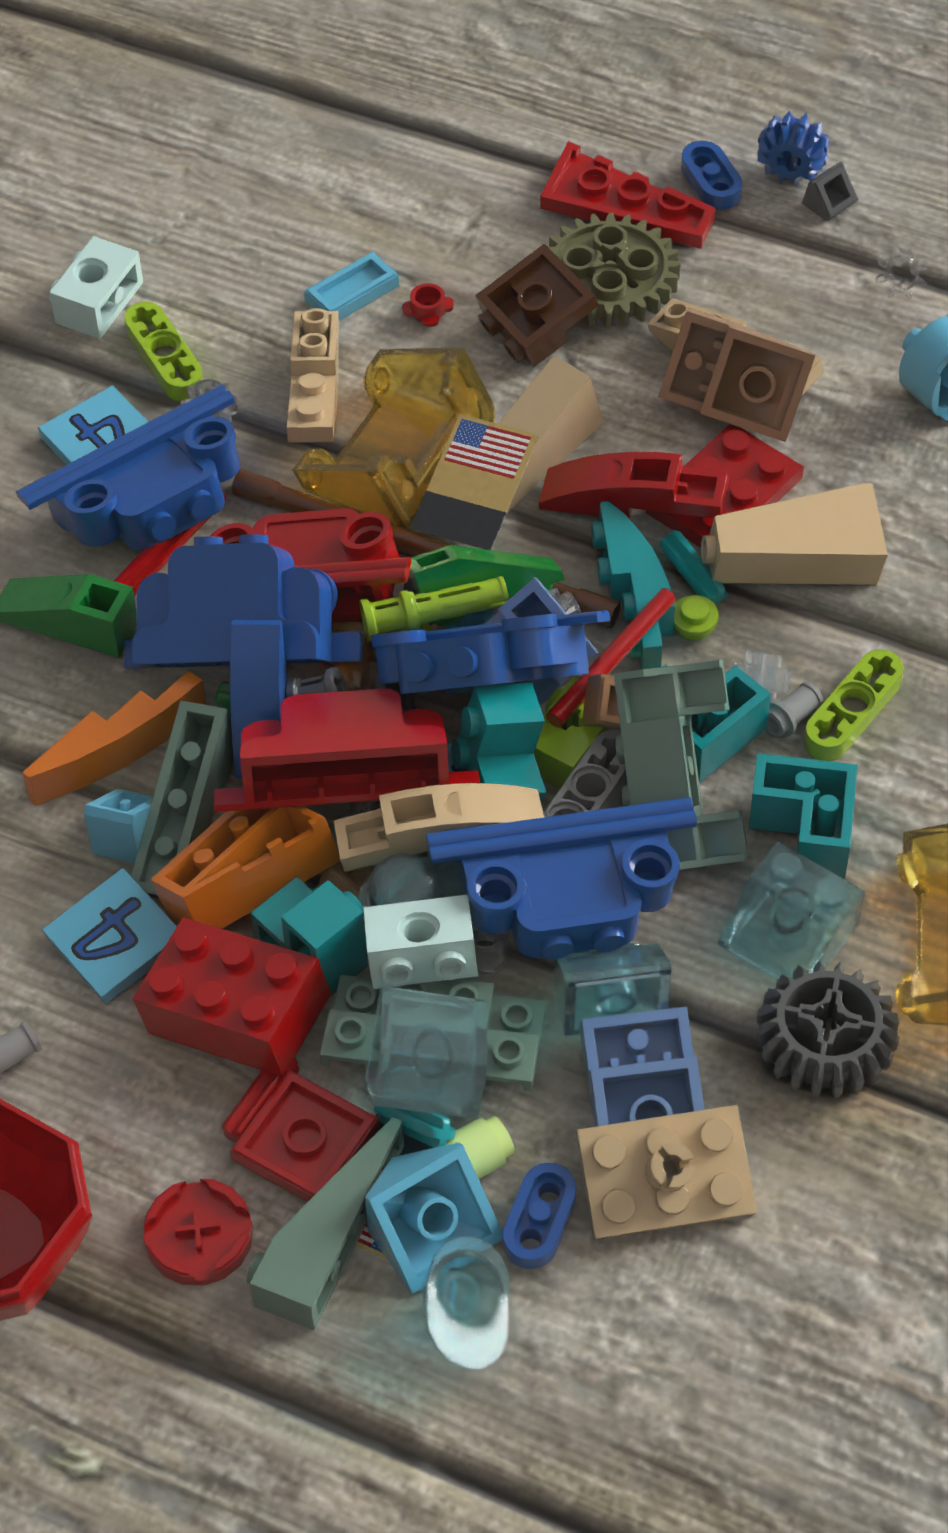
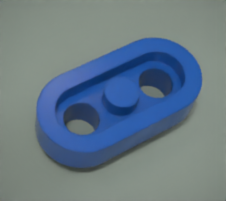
M695 141L685 146L682 151L681 170L700 200L718 210L735 206L741 199L742 178L723 150L717 144L710 141Z
M556 1163L536 1165L526 1173L503 1229L504 1252L513 1264L521 1268L536 1269L543 1267L554 1258L576 1203V1181L572 1173L564 1166ZM552 1192L558 1196V1199L553 1202H546L540 1196L543 1193ZM526 1239H535L540 1245L534 1249H527L521 1243Z

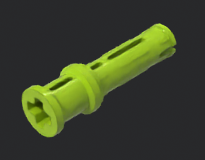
M499 576L486 581L459 585L429 593L414 595L412 591L404 590L399 592L398 597L369 602L367 598L359 600V608L366 639L368 642H372L371 635L401 630H418L421 628V624L500 608L509 600L505 580L503 576Z

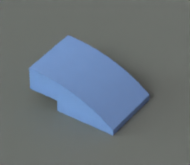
M687 1007L581 1020L579 1030L594 1127L705 1110L698 1060L693 1052Z

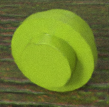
M689 595L675 603L674 627L683 638L701 640L706 638L716 628L719 612L717 606L710 599L699 595Z

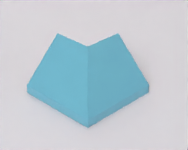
M459 1142L392 1157L365 1196L368 1232L412 1294L503 1240L502 1229L463 1144Z

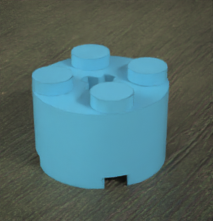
M947 315L933 321L923 329L916 328L910 331L902 343V348L905 352L899 366V382L933 414L941 416L944 420L948 421Z

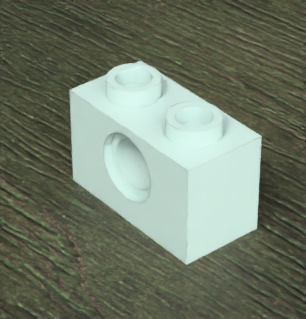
M93 236L84 249L75 254L72 264L60 279L54 281L50 288L49 301L52 305L55 324L101 339L143 284L139 252Z
M467 895L363 907L367 954L373 989L478 976Z

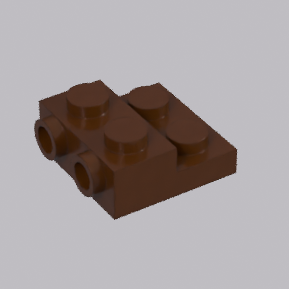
M545 243L475 295L482 311L478 315V319L485 330L492 337L500 332L506 339L502 344L516 363L525 359L532 368L567 343L564 332L599 306L596 296Z

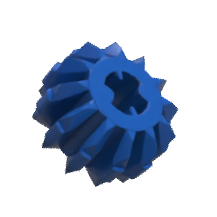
M790 111L784 115L783 119L773 116L768 126L764 127L758 138L757 161L765 164V175L776 173L779 184L784 179L790 178L796 186L803 178L810 181L813 180L818 171L822 170V167L825 166L828 158L829 135L821 133V122L810 124L807 113L800 119L795 118Z

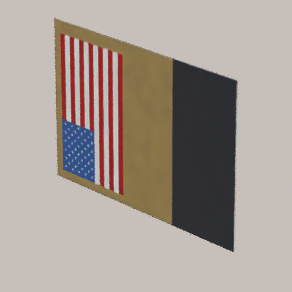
M459 414L410 529L477 548L491 550L539 435Z

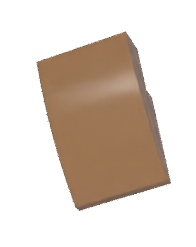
M688 307L658 397L698 410L702 415L786 442L816 354L753 329Z

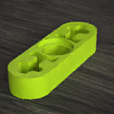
M139 302L130 306L124 316L127 336L166 395L172 400L187 402L200 396L204 390L202 367L162 308L152 302ZM143 322H146L149 326L153 325L154 332L149 334L148 328ZM163 346L175 349L168 356L153 354L157 348ZM176 370H180V374L182 375L185 381H183L180 377L176 378Z
M884 649L872 650L866 653L811 716L806 725L804 745L812 757L822 761H834L841 758L898 692L904 670L903 662L898 655ZM882 670L888 672L889 675L883 673L874 683V689L870 686L872 673L879 674ZM855 697L863 700L867 708L861 712H851L846 710L841 702L846 698ZM836 721L838 723L836 737L829 736L826 740L820 739L819 735H828L834 728V722Z

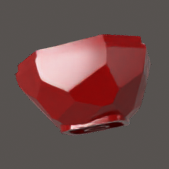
M0 1099L1 1321L27 1315L40 1302L79 1248L89 1229L92 1218L79 1143Z

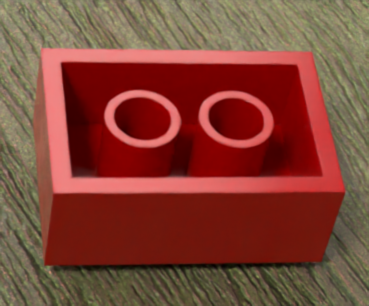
M183 917L132 999L148 1034L284 1077L329 999L331 992L318 958Z

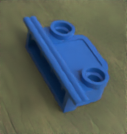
M221 384L17 490V497L29 510L48 502L53 520L62 529L70 531L86 546H103L113 542L118 537L128 548L134 551H143L158 542L162 543L223 509L225 499L220 483L233 478L239 472L241 464L235 444L236 435L232 423L225 418L214 417L213 414L236 403L235 398Z
M240 535L239 543L223 544L222 537L202 536L194 538V545L181 546L173 551L168 560V574L153 573L147 576L139 585L136 597L137 633L134 635L133 640H124V668L230 666L232 620H282L286 664L362 662L363 635L362 632L332 633V612L338 599L335 582L323 571L313 568L295 567L294 560L288 551L269 545L268 535Z
M607 610L559 616L556 614L502 619L501 623L425 631L424 629L371 635L372 646L376 651L379 684L399 682L400 694L589 674L584 624L610 621V614Z
M688 797L427 833L426 840L431 864L456 861L459 880L463 886L464 895H467L469 900L471 922L477 929L488 934H501L512 929L515 945L522 954L531 958L545 957L554 960L564 958L575 952L589 950L610 952L633 941L637 935L640 911H658L664 908L672 897L674 883L679 873L680 861L676 851L669 844L666 831L697 827V817L692 799Z

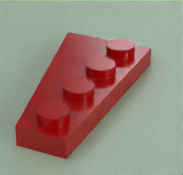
M570 141L567 142L540 195V209L591 221V214H595L600 221H606L608 214L613 213L615 221L619 222L626 215H631V224L633 225L638 224L642 220H647V231L659 227L661 229V239L671 238L672 242L702 249L715 219V207L671 187H666L662 190L650 185L649 177L636 171L631 175L613 168L612 160L601 155H597L594 159L581 153V146Z

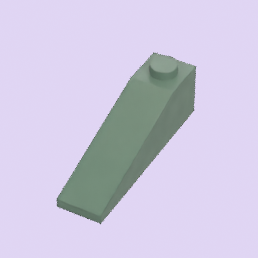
M180 700L131 877L148 895L158 897L150 879L203 833L210 823L214 813V790L224 789L234 761L231 713L226 708Z
M392 1117L273 1236L266 1252H258L255 1255L247 1274V1283L250 1284L254 1307L315 1330L367 1223L365 1196L392 1157L400 1156L404 1147L403 1123L401 1120Z

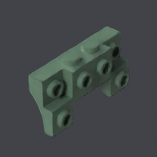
M723 660L613 673L621 734L616 736V753L619 763L625 764L628 783L622 787L623 806L691 797L697 817V827L666 831L669 844L679 857V870L749 860L743 811L737 810L703 815L690 715L729 710Z
M340 975L333 1009H329L320 1052L321 1065L329 1066L330 1060L365 1064L367 1071H374L381 1041L382 1051L480 1063L479 1085L487 1086L488 1080L523 1084L524 1091L532 1092L535 1069L545 1027L546 1000L495 994L494 983L483 982L476 977L373 989L371 978Z

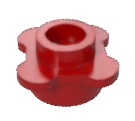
M431 283L420 284L411 291L410 301L403 303L402 313L407 317H415L426 327H434L439 324V319L445 312L453 310L454 301L450 297H445L443 289L438 285Z

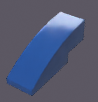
M232 620L230 703L236 779H242L240 761L242 730L249 724L257 721H281L280 704L287 698V672L282 620Z

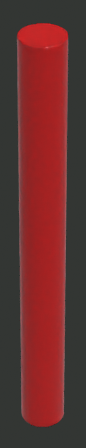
M666 588L660 589L588 668L589 674H582L546 713V718L550 724L560 728L585 701L588 677L598 674L609 675L675 603L676 598L670 590Z

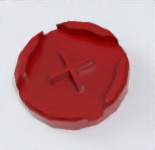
M200 1179V1182L189 1184L183 1181L170 1186L153 1201L145 1215L143 1239L150 1262L164 1277L182 1285L204 1286L225 1279L242 1265L252 1244L253 1224L246 1202L232 1187L214 1179Z

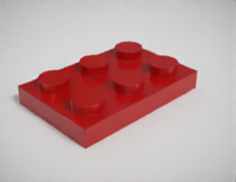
M729 424L685 465L687 467L728 471L729 483L722 514L778 502L802 479L804 466L741 427ZM648 510L645 512L673 531H680L687 540L700 548L703 536L710 534L714 518Z

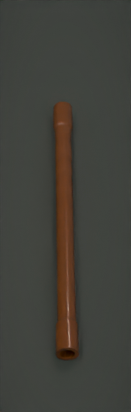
M245 469L239 470L232 485L233 495L267 507H277L291 513L346 508L283 486L276 480ZM390 523L393 530V539L398 551L418 556L451 545ZM559 582L553 584V588L549 590V593L558 604L572 614L607 610L610 614V621L597 624L613 628L617 622L621 610V602Z

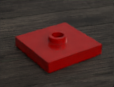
M289 1069L230 1150L231 1160L308 1202L375 1135L380 1128L379 1118Z

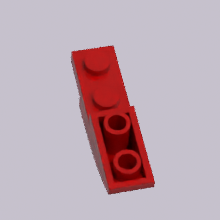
M620 452L587 456L548 468L538 504L541 510L599 516L600 502L609 501L629 519L632 509L714 518L717 515H722L729 483L728 471L682 466V454Z

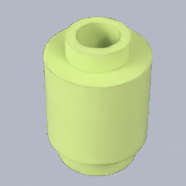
M496 1116L487 1120L479 1117L455 1130L454 1140H448L446 1145L457 1142L463 1144L478 1179L505 1166L506 1158L515 1154L512 1139L503 1123Z

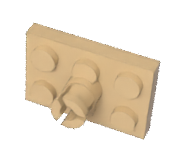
M738 1105L584 1128L576 1131L594 1240L738 1218L757 1213Z

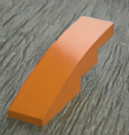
M188 670L156 700L140 690L107 721L94 711H91L22 772L29 801L37 806L82 789L132 764L169 740L180 700L207 705L203 680Z

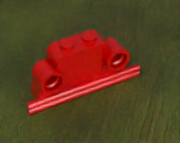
M349 508L272 514L258 520L253 528L244 523H232L220 527L210 535L222 537L223 544L239 543L240 535H268L269 545L288 551L294 560L295 567L313 568L327 573L335 582L338 591L337 603L332 612V623L362 621L359 608V600L367 598L369 602L394 598L395 584L407 583L412 563L410 557L400 558L393 539L391 524L385 515L377 512L358 514L357 511Z
M369 689L299 694L290 696L281 702V721H257L249 724L242 730L240 761L243 787L215 789L214 812L378 801L379 795L406 789L434 785L480 783L478 770L449 772L447 738L443 717L439 713L427 709H414L402 712L401 696L394 690Z

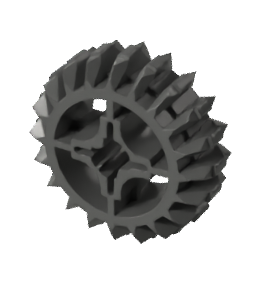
M819 960L814 965L812 973L807 972L798 965L793 971V978L781 974L780 978L776 981V988H768L764 995L763 1005H761L757 1013L756 1022L759 1026L757 1028L756 1040L759 1046H763L762 1057L764 1063H775L774 1073L776 1074V1079L791 1075V1086L794 1091L803 1084L810 1085L814 1099L821 1093L822 1088L830 1089L836 1100L842 1095L844 1086L858 1095L863 1089L864 1081L875 1085L880 1079L881 1070L887 1071L892 1064L893 1053L898 1048L900 1038L897 1032L899 1018L898 1013L892 1012L893 1002L891 995H880L881 987L878 980L864 984V975L861 968L852 975L845 974L841 961L834 967L833 971H825L824 966ZM828 1018H831L832 1024L829 1038L827 1041H824L823 1036Z

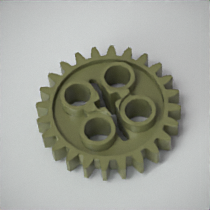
M613 213L608 214L606 221H600L595 214H591V222L589 224H585L582 220L576 218L574 230L562 225L560 227V237L554 235L549 237L548 248L596 296L599 306L586 315L588 316V326L595 324L597 319H604L606 328H610L613 319H619L624 327H628L629 317L632 316L641 322H645L646 310L657 314L660 311V303L667 304L671 300V293H677L678 280L680 278L678 250L671 249V238L661 239V229L659 227L647 231V220H642L638 224L633 225L631 224V215H626L619 222L615 221Z

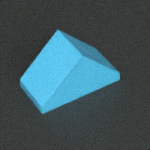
M117 788L86 804L84 817L93 854L135 863L153 796Z

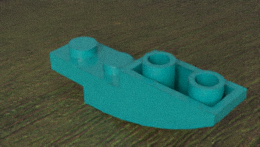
M600 502L599 521L591 523L594 550L602 549L603 557L597 558L599 585H608L609 598L622 603L624 621H631L660 589L666 588L671 591L659 559L640 530L611 502ZM675 604L665 612L629 652L631 659L639 658L640 670L661 667L663 647L661 637L673 636Z

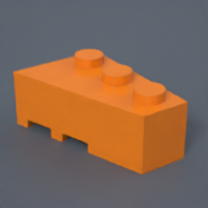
M304 806L227 811L150 880L168 917L174 924L178 925L181 919L185 917L223 929L251 913L294 878L298 877L302 882H305L340 862V856L326 818Z

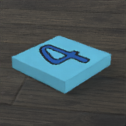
M112 385L39 426L38 429L40 438L67 465L148 423V421Z
M122 868L43 928L42 931L50 943L106 1005L150 971L177 926L128 872Z

